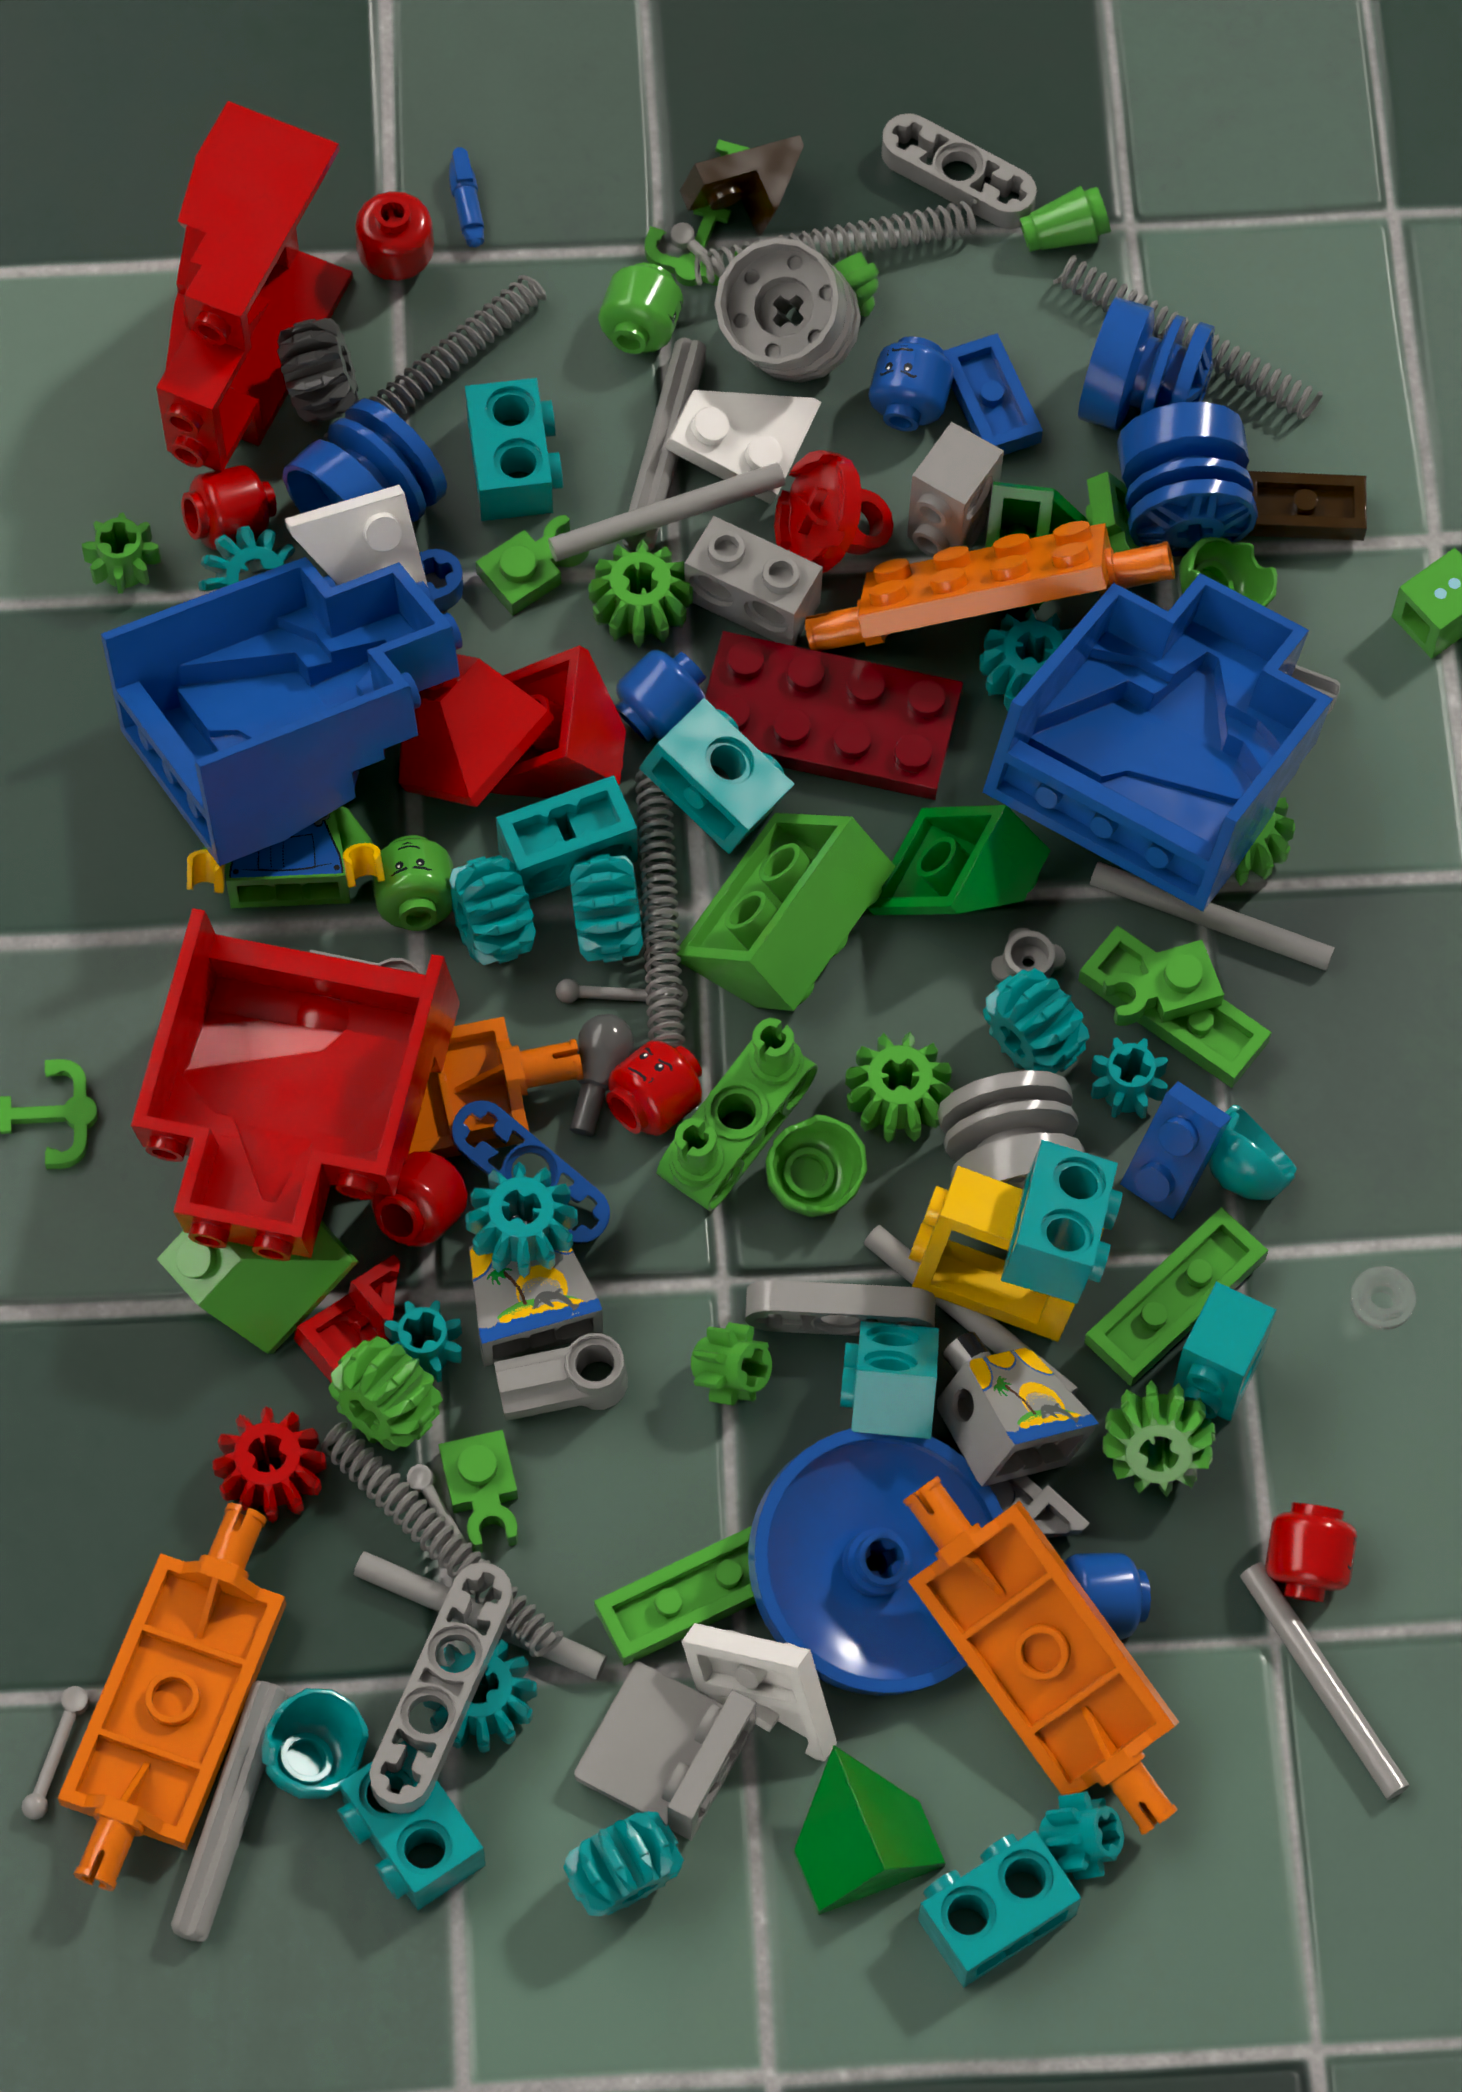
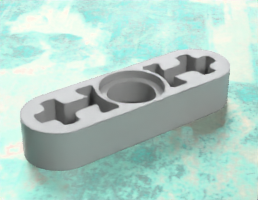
M898 115L885 125L881 153L884 163L894 172L956 205H959L961 201L969 204L972 199L977 200V203L973 205V214L1001 228L1020 227L1019 218L1030 215L1034 211L1037 191L1036 184L1027 172L919 115ZM911 138L919 141L918 146L910 145L906 150L898 147L899 142L906 144ZM927 157L933 159L932 165L927 164ZM962 161L969 164L974 169L975 174L967 180L955 181L948 178L942 169L950 162ZM985 177L991 178L990 185L986 182L984 184ZM1011 192L1019 194V200L1012 198L1007 204L999 201V196L1007 197Z
M764 1280L752 1283L747 1287L745 1321L748 1325L765 1331L860 1336L861 1321L935 1328L936 1297L927 1290L914 1287Z

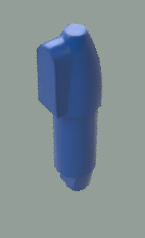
M458 147L454 149L450 161L449 184L452 196L455 198L462 234L469 247L477 248L484 243L485 229L477 195L479 189L474 171L470 165L468 152L464 148Z

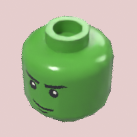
M642 262L623 267L611 277L598 313L600 328L607 338L623 352L639 354L660 350L669 343L683 306L682 291L672 275L661 266Z
M410 835L397 838L380 851L385 881L378 882L377 877L372 876L375 906L382 919L395 927L411 931H422L438 924L449 916L452 912V889L449 879L453 869V862L445 848L425 837Z

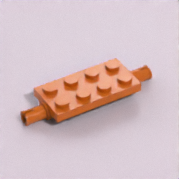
M1074 521L1057 527L1053 534L1029 539L1027 534H1012L996 540L992 547L969 551V548L966 546H955L937 552L933 559L909 564V560L903 558L882 562L875 566L872 572L866 573L862 596L857 601V606L806 616V636L810 649L816 651H825L864 642L866 646L884 643L885 638L891 633L1095 591L1099 592L1102 597L1113 583L1126 589L1165 580L1175 579L1174 563L1168 541L1114 553L1105 523L1090 526L1086 521Z
M504 1017L454 1026L442 1073L430 1072L409 1154L414 1151H429L444 1158L462 1155L452 1140V1124L459 1110L474 1101H489L498 1105L529 1131L522 1096L528 1095V1088L574 1079L582 1080L584 1078L580 1054L577 1053L578 1045L576 1039L520 1051L518 1045L511 1046ZM488 1114L480 1121L469 1116L464 1122L470 1130L466 1141L474 1148L482 1141L488 1143L493 1148L520 1144L523 1141L514 1133H511L505 1145L493 1134L492 1129L496 1120Z
M938 1476L904 1499L903 1503L911 1509L939 1548L934 1553L937 1560L908 1580V1582L1060 1794L1080 1793L1096 1783H1099L1102 1788L1109 1785L1138 1825V1830L1142 1835L1155 1828V1824L1158 1822L1161 1824L1178 1810L1177 1807L1169 1801L1141 1760L1145 1757L1142 1751L1173 1729L1179 1721L1020 1500L981 1528L978 1522L973 1526L969 1523L941 1484V1479Z
M227 1503L224 1511L225 1515L208 1555H200L198 1561L185 1562L162 1553L158 1557L58 1796L60 1806L91 1816L97 1821L80 1864L76 1867L73 1874L77 1879L93 1886L96 1879L100 1882L98 1886L100 1889L114 1891L117 1885L116 1880L135 1836L145 1835L184 1850L188 1848L239 1723L250 1687L257 1679L287 1605L285 1596L260 1588L248 1580L249 1574L245 1567L259 1533L267 1521L263 1514L248 1507L246 1514L243 1515L241 1514L242 1505Z

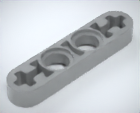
M485 1562L470 1564L462 1569L454 1579L374 1757L369 1774L373 1795L378 1803L390 1812L401 1814L413 1812L423 1806L431 1795L511 1614L513 1606L511 1581L504 1570L494 1564ZM485 1582L493 1585L494 1597L498 1600V1603L486 1602L481 1608L477 1617L478 1630L487 1631L486 1635L483 1636L466 1624L472 1611L471 1595L466 1591L468 1589L479 1591ZM456 1617L462 1623L451 1622V1620ZM449 1641H464L475 1651L474 1662L463 1672H447L436 1662L437 1652L441 1646ZM421 1702H438L447 1710V1723L438 1732L432 1734L419 1733L409 1723L411 1711ZM402 1738L407 1744L418 1750L412 1764L413 1779L418 1784L416 1787L405 1785L400 1793L396 1794L391 1792L390 1781L385 1776V1773L387 1771L398 1773L402 1769L408 1755L406 1745L397 1744V1741ZM421 1751L434 1753L431 1758H428Z

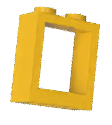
M957 1166L948 1190L939 1186L935 1187L923 1222L912 1246L908 1259L920 1263L912 1287L927 1290L940 1299L1059 1342L1076 1303L1001 1281L1005 1260L949 1240L953 1230L1008 1251L1023 1189Z

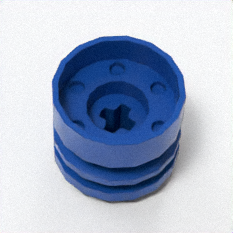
M1115 297L1107 311L1091 356L1079 402V420L1117 430L1126 418L1130 407L1141 409V415L1154 408L1178 402H1203L1214 364L1212 361V345L1215 326L1200 322L1194 331L1189 346L1186 347L1182 345L1186 317L1176 315L1168 326L1163 339L1152 336L1155 322L1154 308Z
M366 398L356 401L345 411V418L334 421L328 427L327 438L329 442L321 439L311 442L283 470V481L287 492L301 514L400 485L405 494L411 522H414L425 514L426 507L435 505L446 495L447 482L442 467L431 449L415 430L395 412L379 402Z
M1178 402L1145 412L1132 419L1120 431L1117 448L1121 476L1128 489L1125 496V504L1130 514L1128 518L1129 532L1135 545L1145 547L1168 541L1172 557L1184 556L1201 538L1224 537L1231 542H1239L1254 529L1258 513L1256 502L1252 495L1254 491L1253 481L1248 470H1246L1249 463L1245 429L1239 414L1226 406L1208 402Z

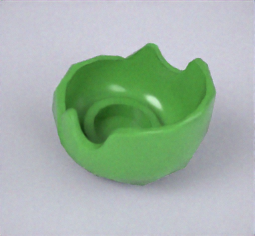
M1224 537L1201 538L1184 555L1179 566L1182 594L1200 573L1264 607H1267L1277 593L1278 574L1274 567H1262L1258 564L1254 557V545L1251 543L1231 542Z
M814 1115L809 1119L785 1128L774 1139L765 1161L767 1183L770 1191L784 1208L807 1217L828 1215L846 1206L856 1196L868 1170L865 1145L852 1127L827 1115Z

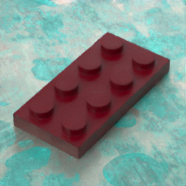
M722 631L705 697L716 709L722 710L731 716L736 722L739 731L761 752L769 754L776 759L782 768L936 800L962 695L963 682Z

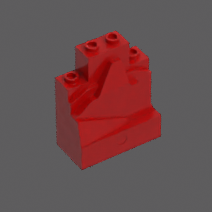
M227 101L195 156V163L178 217L179 224L186 230L176 282L178 293L173 309L166 369L156 386L167 451L188 466L195 468L205 466L221 472L225 469L241 439L260 446L289 394L280 369L281 362L277 353L279 347L277 341L280 331L293 327L294 323L331 318L353 279L352 271L299 251L296 230L298 223L340 151L339 143Z
M192 908L131 1122L133 1131L142 1147H146L145 1150L148 1154L171 1162H182L185 1155L189 1156L173 1213L183 1231L189 1233L188 1238L190 1240L212 1248H226L228 1242L252 1246V1251L255 1254L276 1261H289L291 1254L311 1258L331 1185H336V1190L341 1194L361 1200H372L375 1193L395 1197L403 1164H406L430 1072L442 1073L460 1005L444 956L431 954L426 975L218 935L215 933L205 910Z

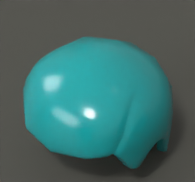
M1234 1104L1225 1111L1232 1118L1208 1162L1210 1171L1223 1188L1245 1199L1270 1200L1280 1194L1294 1180L1297 1167L1241 1106Z
M306 1688L286 1699L275 1710L265 1727L261 1752L262 1762L266 1765V1773L276 1787L299 1799H327L341 1790L340 1782L360 1769L364 1749L369 1739L368 1726L355 1703L333 1689Z

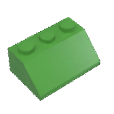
M774 813L680 944L681 950L676 955L681 958V964L754 1007L794 1011L798 1005L811 995L814 989V982L830 959L844 948L848 941L849 932L864 911L877 901L881 895L882 886L895 869V865L853 817Z

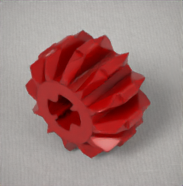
M265 1406L260 1414L262 1423L253 1425L249 1418L239 1414L236 1419V1426L240 1436L233 1434L220 1435L218 1445L225 1455L214 1459L212 1467L214 1475L224 1479L219 1486V1490L225 1501L240 1498L239 1504L243 1506L241 1510L243 1515L246 1514L248 1507L257 1510L262 1505L264 1506L267 1521L274 1523L279 1516L277 1506L286 1503L290 1511L300 1515L304 1509L300 1493L307 1495L319 1494L321 1482L315 1474L326 1469L327 1463L325 1454L315 1450L320 1440L314 1428L299 1431V1415L293 1411L287 1414L279 1424L275 1423L273 1410ZM269 1457L280 1458L282 1466L275 1470L273 1464H270ZM264 1459L270 1467V1472L259 1471L258 1462Z

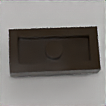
M1248 471L1253 481L1254 491L1252 495L1256 502L1258 518L1254 529L1246 536L1364 541L1367 530L1366 476Z

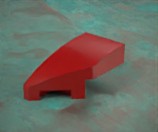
M392 1255L351 1281L346 1296L297 1326L294 1336L295 1342L330 1383L332 1382L330 1374L339 1366L338 1361L352 1347L356 1348L364 1340L371 1341L376 1336L388 1341L389 1338L385 1336L384 1323L385 1321H393L396 1283L400 1267V1260L395 1255Z

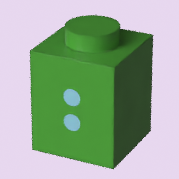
M1456 548L1450 550L1399 587L1391 616L1431 659L1462 638V554Z

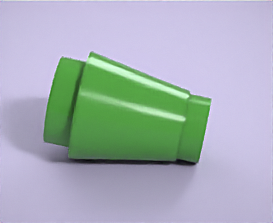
M1080 185L1031 212L1030 215L1019 218L1029 252L1039 249L1046 250L1098 243V236L1111 232L1107 212L1097 186L1083 190Z

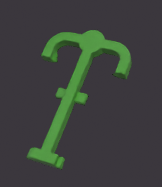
M719 139L715 152L720 153L721 157L750 148ZM710 206L693 210V214L703 216L695 240L706 249L716 221L727 223L731 211L726 209L712 210ZM650 226L645 239V256L648 262L661 266L668 272L675 274V278L682 285H698L695 278V255L690 251L689 254H684L677 258L661 253L657 246L663 235L667 232ZM700 261L702 282L711 284L708 282L706 266ZM714 274L715 281L711 285L718 286L720 278Z
M67 1059L45 1060L46 1077L67 1076L73 1080L74 1096L65 1105L12 1108L11 1096H0V1134H12V1124L66 1122L74 1129L73 1145L63 1152L47 1146L45 1166L46 1169L69 1168L79 1163L85 1156L88 1149V1129L96 1123L98 1110L94 1100L88 1097L86 1076L83 1069L77 1063Z

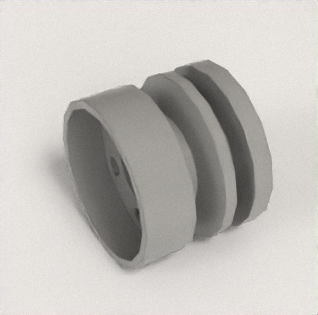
M775 237L752 243L732 258L719 279L714 303L719 328L731 346L753 363V365L776 380L802 383L822 378L845 361L857 342L861 315L856 293L843 274L831 265L821 253L799 240ZM792 308L798 310L804 317L797 326L786 317Z
M1024 1070L1000 1073L973 1081L953 1091L940 1102L937 1115L940 1128L946 1134L943 1142L945 1152L952 1160L957 1161L953 1165L950 1174L951 1181L957 1166H961L1023 1189L1026 1176L1041 1140L1085 1153L1080 1141L1072 1137L1075 1135L1079 1123L1076 1113L1071 1108L1073 1096L1071 1087L1066 1079L1049 1071Z

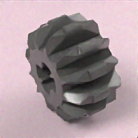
M331 318L309 319L294 323L293 327L280 331L277 341L279 346L277 353L281 362L280 369L285 379L286 389L291 397L292 406L296 408L298 416L305 422L316 420L322 422L342 417L343 413L359 400L357 393L359 387L356 382V371L351 361L350 351H348L344 334L340 332L338 324Z

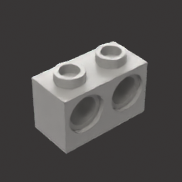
M953 422L948 425L912 475L907 537L912 539L921 551L932 557L943 549L955 546H966L970 551L988 526L993 481L1000 482L1004 451Z
M713 516L685 561L684 581L690 583V586L693 587L692 603L774 642L795 646L805 630L806 616L814 615L821 603L823 567Z

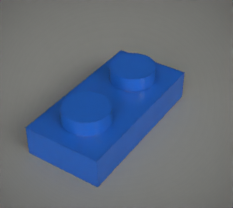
M998 333L943 350L944 356L950 361L954 371L951 387L973 434L1002 449L1004 455L1042 442L1043 429Z
M1178 1081L1165 1094L1120 1184L1173 1220L1185 1208L1232 1117Z

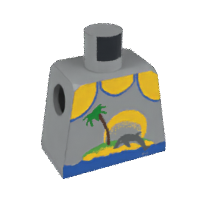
M516 1215L511 1217L510 1220L520 1217ZM473 1245L469 1248L481 1357L484 1367L493 1365L496 1361L521 1357L570 1343L589 1333H603V1315L600 1301L572 1248L569 1252L554 1250L555 1265L551 1270L543 1267L537 1260L530 1261V1273L525 1278L519 1274L517 1262L510 1261L506 1268L497 1273L496 1269L492 1267L493 1253L478 1256L473 1250Z
M968 1332L952 1341L943 1353L944 1358L953 1368L956 1375L937 1399V1409L975 1478L982 1487L1066 1466L1099 1425L1094 1416L1033 1351L1027 1348L991 1355L976 1333Z

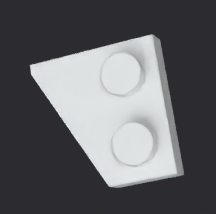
M693 390L664 448L723 480L776 462L779 463L785 479L821 402L815 398ZM781 487L755 496L772 504Z
M400 485L285 518L286 526L291 536L338 585L398 562L415 582L423 581L427 585L405 494Z
M694 1623L683 1638L682 1644L696 1690L723 1705L732 1690L756 1701V1725L770 1732L777 1721L807 1738L809 1743L805 1752L807 1755L825 1762L831 1753L833 1745L836 1746L837 1741L810 1649L798 1647L790 1643H780L740 1634L733 1630H723Z

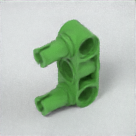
M767 1018L756 1025L751 1042L710 1092L694 1115L678 1125L675 1131V1139L660 1160L656 1174L708 1211H712L720 1205L803 1098L817 1074L818 1065L802 1054L800 1047L794 1042V1033L788 1025L782 1030V1021L776 1018ZM734 1111H744L754 1118L750 1125L742 1129L728 1128L721 1121L728 1113Z

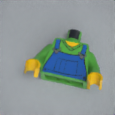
M342 806L285 841L221 866L217 864L205 846L201 850L192 852L187 857V889L193 890L194 885L197 883L210 882L214 884L215 893H223L226 873V884L231 908L350 903L349 888L356 887L355 880L359 877L372 875L377 877L378 882L385 881L379 847L372 843L371 838L350 810Z

